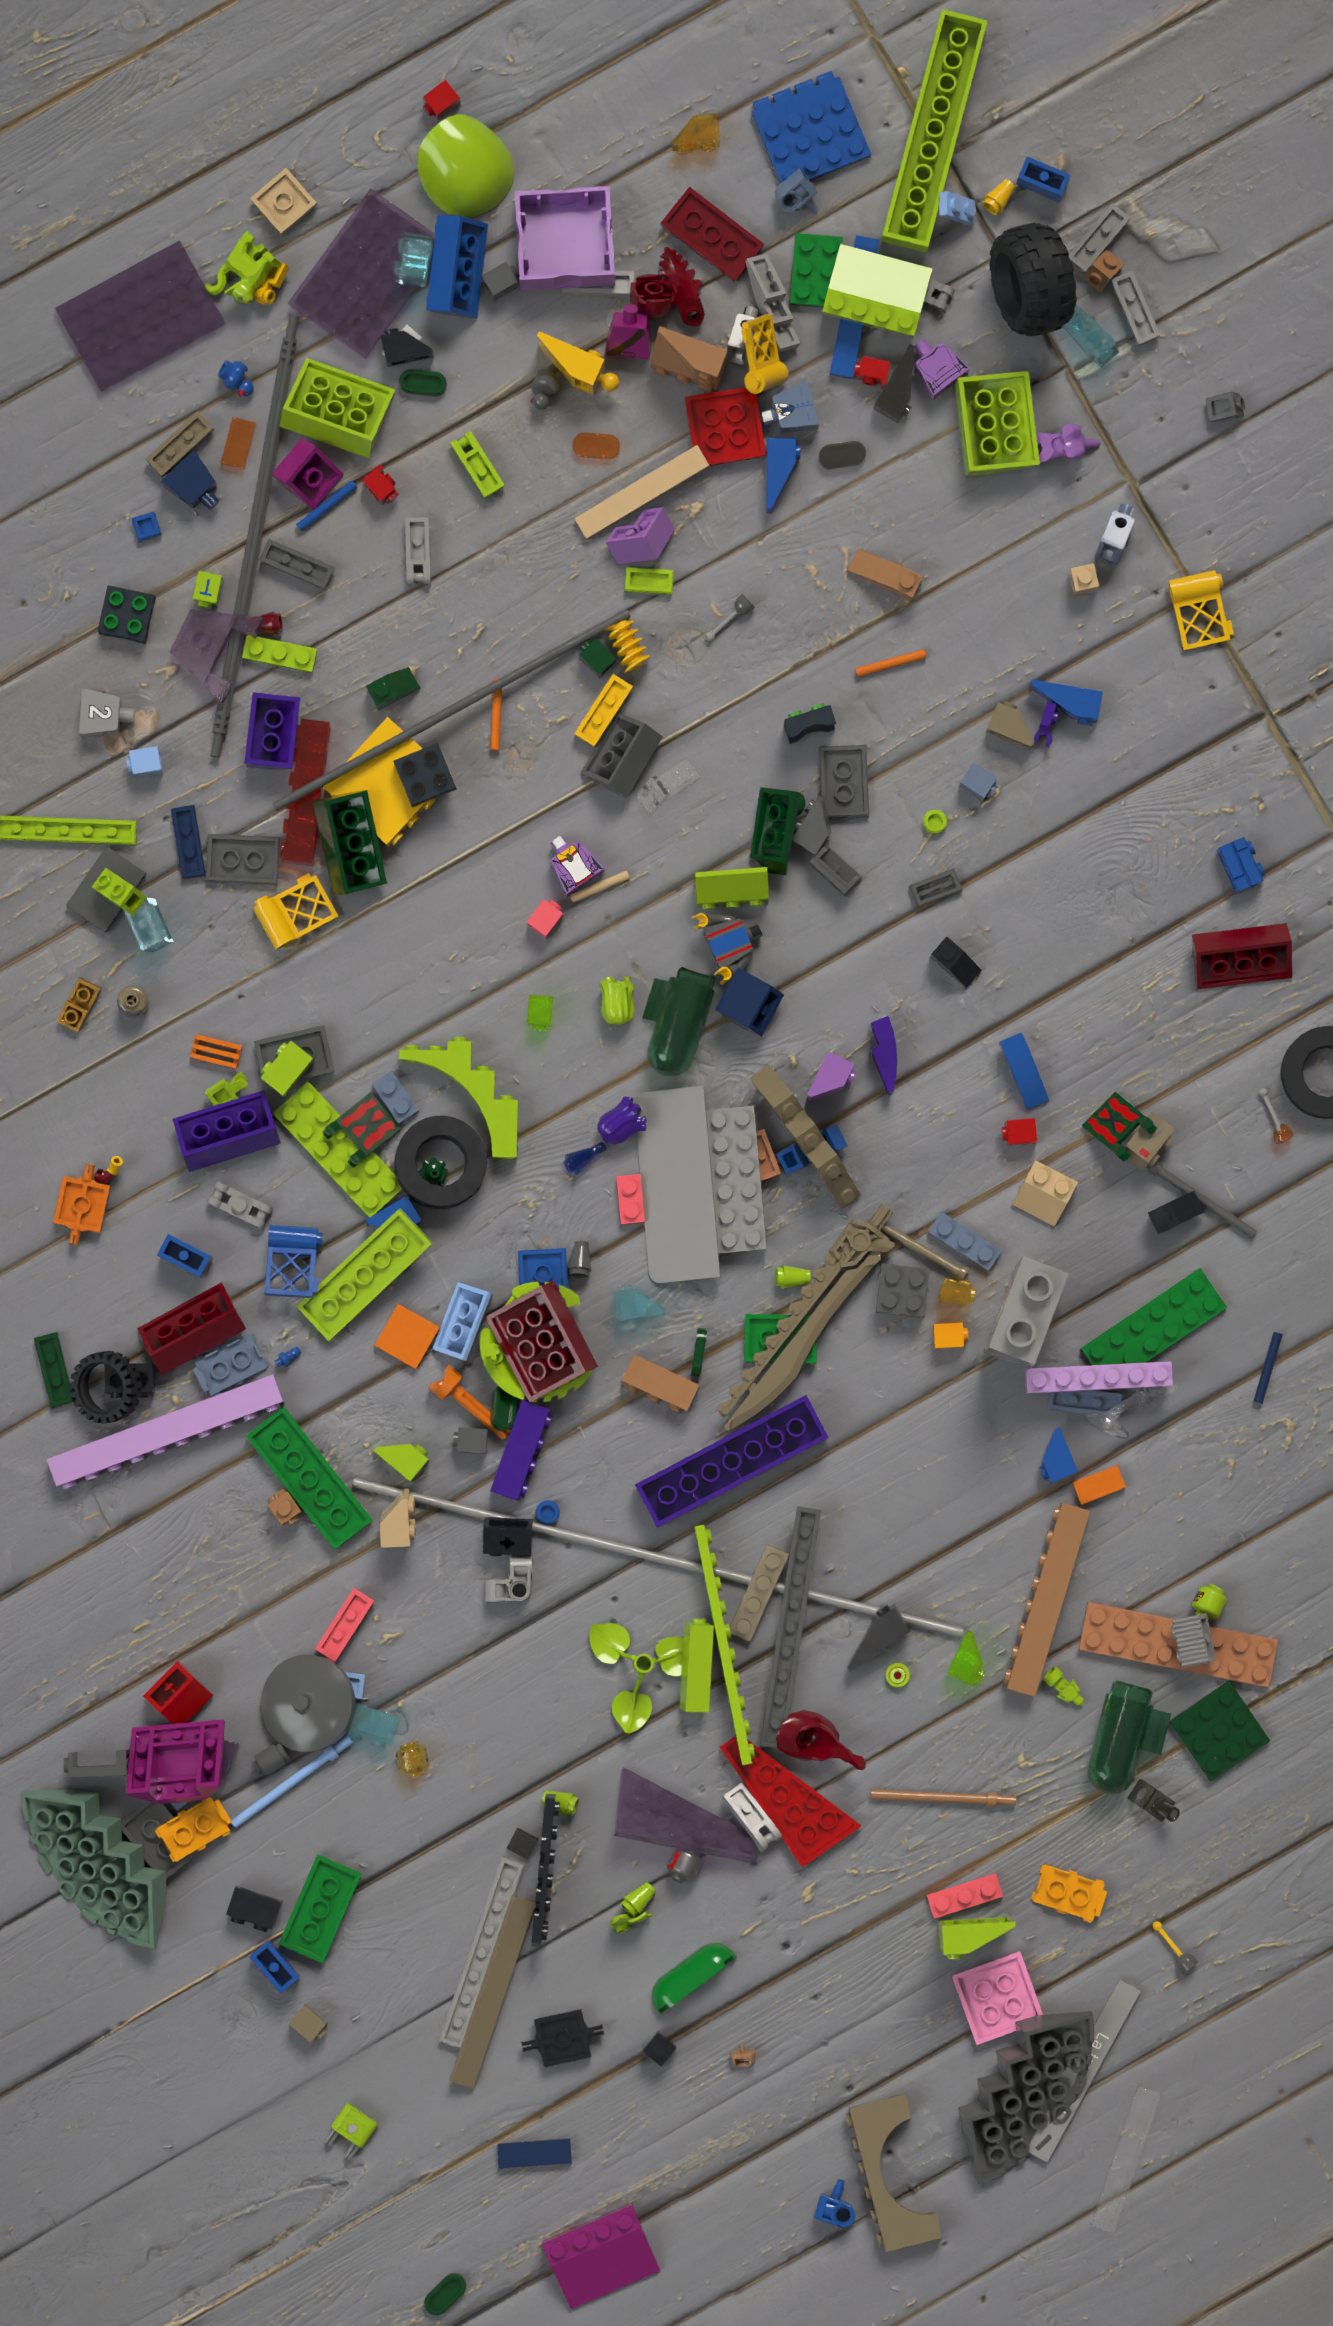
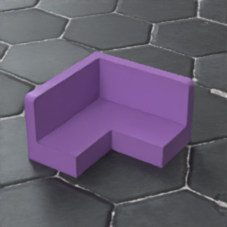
M663 507L645 509L634 525L615 527L606 544L618 564L658 559L675 529Z

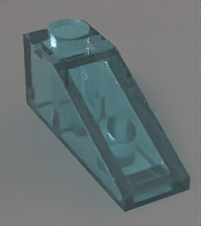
M1076 304L1072 319L1062 327L1096 364L1103 367L1119 351L1112 336Z

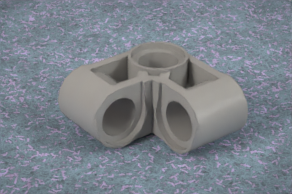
M509 1555V1579L485 1578L484 1602L506 1603L526 1601L531 1594L533 1556L516 1557ZM517 1584H523L526 1587L527 1591L523 1597L519 1598L513 1594V1589Z

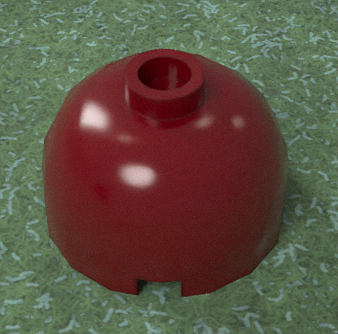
M640 275L636 277V282H631L630 303L638 307V314H645L648 316V319L664 317L675 306L678 292L677 286L670 279L669 282L662 280L661 275Z

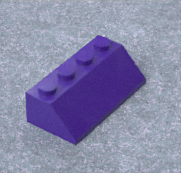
M264 1090L173 1118L181 1152L189 1172L281 1144Z

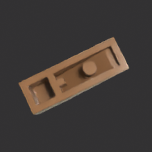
M859 549L847 570L909 602H912L923 579V576L901 565Z

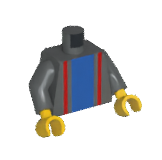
M699 913L691 917L692 919H698L700 923L694 926L695 930L704 927V936L719 968L714 975L721 974L724 977L720 982L721 985L734 976L737 968L742 970L746 968L752 959L751 953L754 951L751 941L763 936L758 923L744 928L741 919L719 913L707 915Z

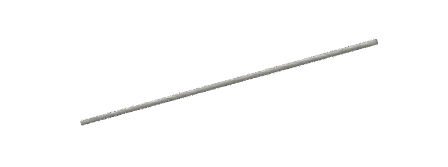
M354 1478L352 1485L354 1488L395 1498L403 1491V1489ZM409 1491L410 1496L414 1495L415 1503L484 1520L485 1517L516 1518ZM533 1522V1532L704 1574L702 1563ZM718 1567L713 1568L714 1576L749 1585L752 1578L751 1575ZM776 1582L773 1591L784 1594L785 1584ZM811 1590L808 1591L807 1600L872 1616H877L875 1612L880 1609V1607ZM901 1613L909 1625L962 1637L964 1628Z

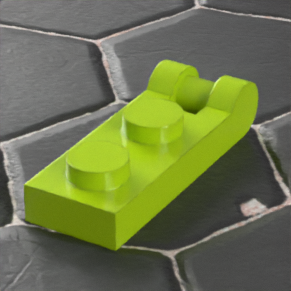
M468 431L464 434L465 437L458 441L455 439L450 442V445L484 499L504 488L505 484L472 432ZM470 445L473 449L465 454L463 448Z

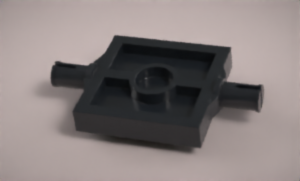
M582 2009L534 2019L536 2028L535 2039L521 2042L522 2046H527L522 2048L523 2052L538 2049L542 2056L544 2067L592 2057L589 2046L590 2037L604 2035V2030L596 2031L603 2029L602 2024L588 2028L584 2022Z

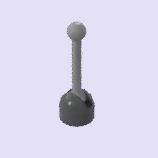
M743 594L735 601V611L712 632L706 633L705 637L708 641H713L715 635L738 613L748 614L755 608Z

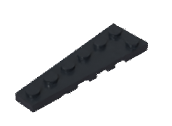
M546 1794L538 1884L535 1899L536 1907L531 1946L541 1947L542 1940L546 1941L549 1921H544L545 1912H550L551 1898L546 1897L547 1888H552L553 1874L549 1873V1864H554L555 1850L551 1849V1841L557 1838L558 1826L553 1825L554 1816H559L560 1802L555 1801L556 1794Z

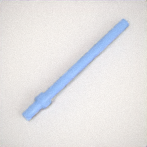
M347 1735L335 1745L324 1749V1753L231 1820L235 1828L239 1827L329 1760L332 1762L338 1758L340 1752L354 1743L353 1740Z

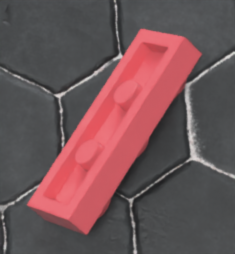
M353 1588L315 1650L336 1662L374 1603V1600Z
M996 1873L927 1895L934 1919L1003 1897Z

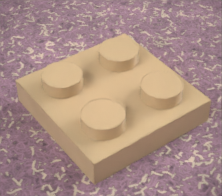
M287 168L282 170L250 198L252 203L281 236L317 206V202Z

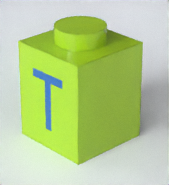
M198 571L193 600L195 603H198V607L204 609H211L212 606L218 607L224 580L222 575Z

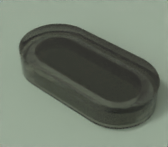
M858 441L829 444L824 446L819 452L821 466L830 470L860 465L866 457V449Z

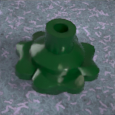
M432 1157L430 1162L427 1160L423 1161V1167L419 1170V1173L427 1182L437 1185L438 1183H444L445 1176L449 1171L444 1168L446 1165L444 1161H438L435 1157Z

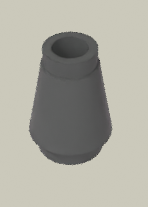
M574 1242L568 1265L569 1275L572 1277L586 1278L589 1277V1272L592 1271L588 1242Z

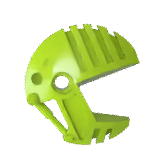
M530 1282L514 1287L512 1289V1296L504 1306L540 1287L539 1282ZM558 1285L567 1307L580 1304L579 1296L564 1286ZM488 1325L480 1333V1352L484 1366L500 1388L510 1395L524 1400L526 1395L490 1325ZM593 1370L540 1398H544L543 1402H550L552 1397L557 1395L558 1399L566 1397L567 1391L574 1387V1392L581 1387Z

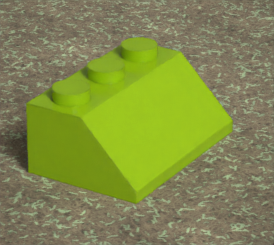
M767 867L695 872L697 907H702V910L717 909L716 905H726V908H739L742 903H750L751 907L764 906V902L769 901Z

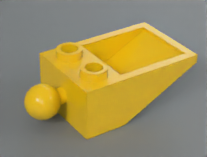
M538 332V346L573 387L594 395L599 383L608 392L615 391L618 388L619 378L616 374H603L605 371V361L601 358L602 355L593 350L586 352L545 333Z

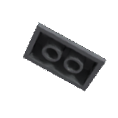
M617 712L582 769L581 774L606 789L627 798L663 736L646 723Z

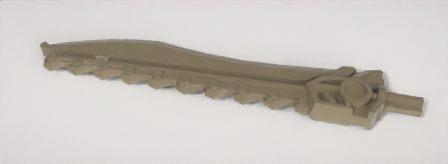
M881 1204L869 1222L863 1223L850 1220L828 1251L829 1253L825 1254L824 1261L827 1266L813 1271L812 1278H814L815 1283L802 1287L800 1294L803 1300L790 1304L788 1311H790L791 1317L779 1320L777 1323L779 1334L766 1337L765 1344L768 1349L754 1354L753 1361L756 1366L742 1371L741 1378L744 1383L731 1387L729 1394L732 1400L718 1405L717 1411L724 1418L746 1390L750 1392L724 1425L726 1431L756 1415L790 1385L797 1377L814 1342L831 1316L881 1259V1252L887 1253L895 1246L894 1242H891L887 1236L880 1232L893 1214V1211L887 1206ZM867 1252H871V1255L857 1269L845 1271L768 1371L755 1384L753 1382L839 1271L842 1268L855 1266Z

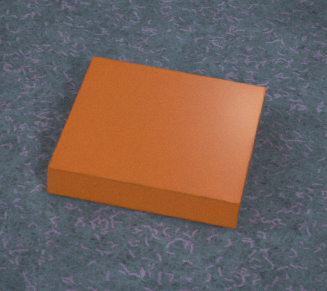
M397 1304L374 1346L417 1369L440 1327Z

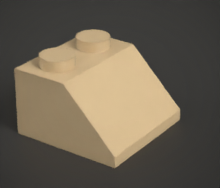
M1035 1160L1012 1205L1055 1227L1078 1182Z

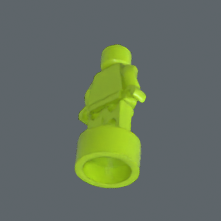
M1053 1666L1044 1675L1042 1680L1059 1691V1694H1057L1058 1698L1067 1703L1073 1701L1077 1706H1082L1084 1699L1079 1695L1080 1688L1075 1683V1680L1072 1679V1682H1068L1063 1677V1672L1056 1666Z

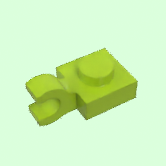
M239 1072L229 1083L223 1078L205 1091V1095L215 1106L239 1098L237 1092L249 1084L243 1072Z

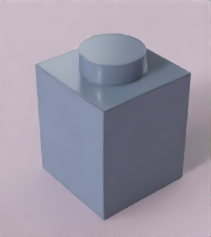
M974 762L959 784L960 787L982 801L986 796L991 798L998 788L995 785L997 778Z

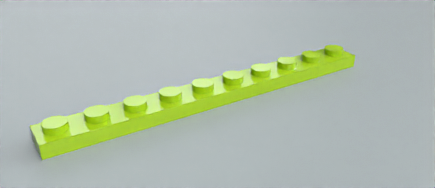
M699 1525L694 1528L742 1765L752 1764L751 1759L756 1757L753 1743L748 1744L746 1735L751 1734L748 1719L743 1720L742 1711L746 1710L744 1697L738 1696L737 1687L741 1686L739 1672H734L732 1663L736 1662L734 1648L729 1649L727 1639L732 1638L729 1624L724 1625L722 1616L727 1615L724 1600L719 1601L718 1591H722L720 1577H715L713 1568L717 1567L715 1553H710L708 1544L713 1543L710 1529L705 1530L704 1525Z

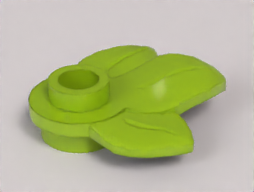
M644 1912L634 1918H630L629 1914L616 1916L611 1919V1930H617V1933L627 1932L631 1930V1925L649 1919L652 1913L647 1914V1912Z

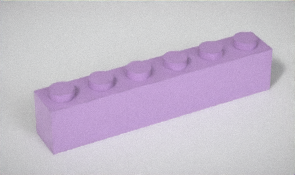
M1172 1362L1025 1369L1026 1394L1173 1386Z

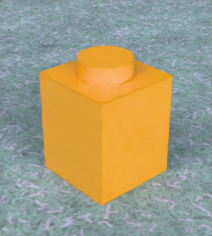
M963 1323L934 1324V1349L963 1348L964 1342H968V1328H963Z

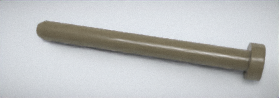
M886 1223L880 1231L958 1276L956 1280L959 1282L963 1281L970 1269L965 1265L961 1268Z

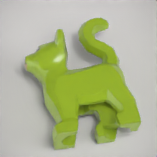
M246 231L237 242L234 250L227 257L225 264L219 269L217 285L212 286L206 283L205 291L210 295L220 294L226 286V274L233 272L242 279L225 290L224 293L232 295L236 303L251 304L255 290L265 282L270 270L274 267L279 268L282 263L263 244L257 246L252 244L255 238ZM260 254L263 255L259 260L255 261Z

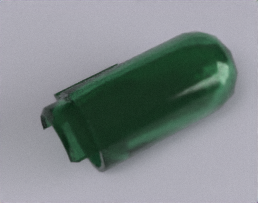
M681 967L678 970L677 976L670 977L669 981L654 978L642 1018L656 1022L647 1049V1060L657 1073L663 1076H680L687 1072L692 1065L715 993L713 986L716 978L713 974L711 976Z
M1116 1680L1112 1683L1110 1694L1106 1693L1087 1766L1090 1783L1102 1793L1115 1795L1124 1792L1130 1787L1135 1778L1142 1750L1159 1755L1162 1753L1171 1713L1153 1709L1154 1706L1150 1705L1153 1695L1151 1689Z

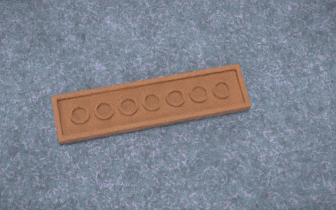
M1087 1602L1078 1650L1264 1687L1270 1686L1278 1644L1276 1639L1209 1626L1217 1661L1183 1668L1182 1663L1177 1659V1649H1179L1177 1647V1639H1174L1171 1631L1172 1621L1176 1619Z

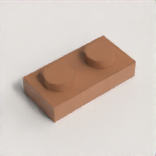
M765 1129L757 1131L761 1182L781 1174Z

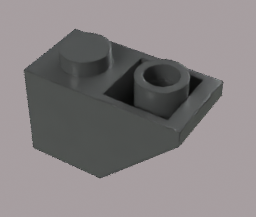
M819 797L816 802L814 800L810 801L804 811L808 814L803 821L799 819L796 823L795 834L792 839L815 855L821 850L831 834L825 800L822 797Z

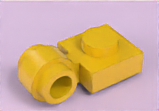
M282 263L279 268L274 267L271 269L265 282L255 290L253 299L263 305L272 304L276 297L272 287L280 288L290 267Z

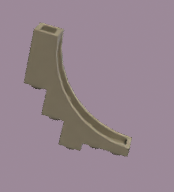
M768 1065L752 1076L750 1080L805 1154L840 1208L843 1209L860 1197V1192L848 1175L838 1155L826 1142L815 1123L799 1104L795 1095L773 1068Z

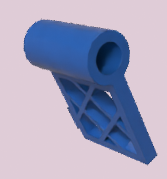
M270 1225L265 1295L313 1298V1293L318 1294L319 1278H315L317 1247H322L323 1233H318V1228ZM273 1254L284 1255L288 1262L278 1269L272 1263ZM300 1256H311L310 1265L303 1271L294 1262ZM292 1264L299 1274L289 1281L281 1272ZM278 1275L286 1283L280 1290L270 1289L271 1281ZM303 1276L309 1283L308 1291H298L293 1284Z

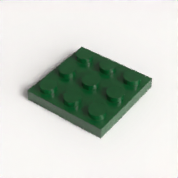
M1229 1680L1169 1720L1210 1782L1270 1741Z

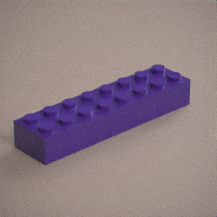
M807 1395L644 1479L635 1484L658 1528L829 1437Z

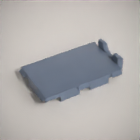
M248 1334L229 1344L225 1343L219 1346L220 1349L204 1357L201 1355L194 1359L196 1367L192 1370L204 1393L209 1391L210 1395L214 1397L221 1394V1391L235 1384L240 1385L246 1382L245 1379L267 1369L269 1365L266 1359L262 1358L255 1344L256 1339L253 1334Z

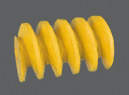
M634 620L618 622L605 630L606 632L613 631L609 635L610 640H617L613 644V648H621L617 652V656L625 657L621 661L622 666H629L625 673H630L643 667L651 657L650 654H642L647 648L646 646H638L643 639L642 637L635 638L634 635L639 630L630 629Z

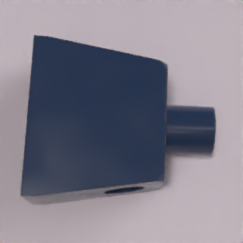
M192 451L161 481L168 491L192 508H195L202 502L208 510H212L220 501L212 493L217 487V483L195 451Z

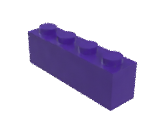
M522 1400L494 1478L491 1492L516 1501L519 1500V1497H525L529 1485L525 1483L527 1474H533L537 1462L533 1460L536 1451H541L545 1440L541 1438L543 1429L549 1428L553 1417L549 1415L550 1409Z

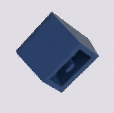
M737 968L715 1010L741 1028L762 1037L784 994L768 983Z

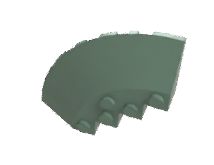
M80 1789L22 1791L23 1815L25 1822H28L32 1834L29 1836L31 1843H35L40 1854L38 1859L46 1873L51 1872L60 1883L58 1890L66 1899H72L76 1906L81 1909L80 1913L92 1923H99L105 1927L108 1933L112 1935L118 1934L126 1938L127 1942L155 1949L157 1947L166 1898V1871L144 1867L143 1844L122 1841L121 1818L100 1815L99 1792Z

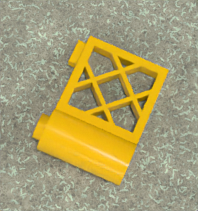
M765 314L742 323L741 332L749 365V372L744 378L747 390L753 394H758L785 383L788 379V369L784 363L779 361L772 314ZM751 327H752V328L754 329V331H755L753 336H752ZM760 338L763 340L761 346L759 345ZM768 347H769L770 357H769L768 354H767Z
M1215 570L1168 580V589L1175 611L1183 650L1230 640V635L1234 634L1231 620L1226 621L1220 595V588H1223L1222 576L1220 573L1216 574ZM1216 599L1218 609L1213 617L1201 610L1206 601ZM1202 602L1199 608L1193 605ZM1189 605L1197 610L1190 622L1181 617L1179 607ZM1199 612L1211 619L1204 631L1192 624ZM1218 614L1220 616V621L1215 619ZM1183 622L1188 625L1185 630H1184ZM1213 622L1222 626L1223 637L1214 638L1207 634ZM1190 627L1202 634L1197 643L1187 644L1186 633ZM1204 636H1206V637H1208V638L1210 639V640L1202 641V639L1204 638Z
M308 873L297 879L298 884L271 898L265 895L254 902L256 906L252 909L275 950L288 946L300 937L339 917L316 875L311 877ZM314 883L318 890L316 899L303 896L304 887ZM301 889L300 894L294 893ZM288 895L298 898L295 910L285 908L281 899ZM320 895L323 901L318 900ZM301 899L315 903L311 915L297 911ZM317 904L326 906L331 915L324 919L315 917L314 913ZM288 913L294 914L292 919ZM296 915L310 919L308 927L298 932L294 924ZM312 920L318 921L317 923L311 925Z

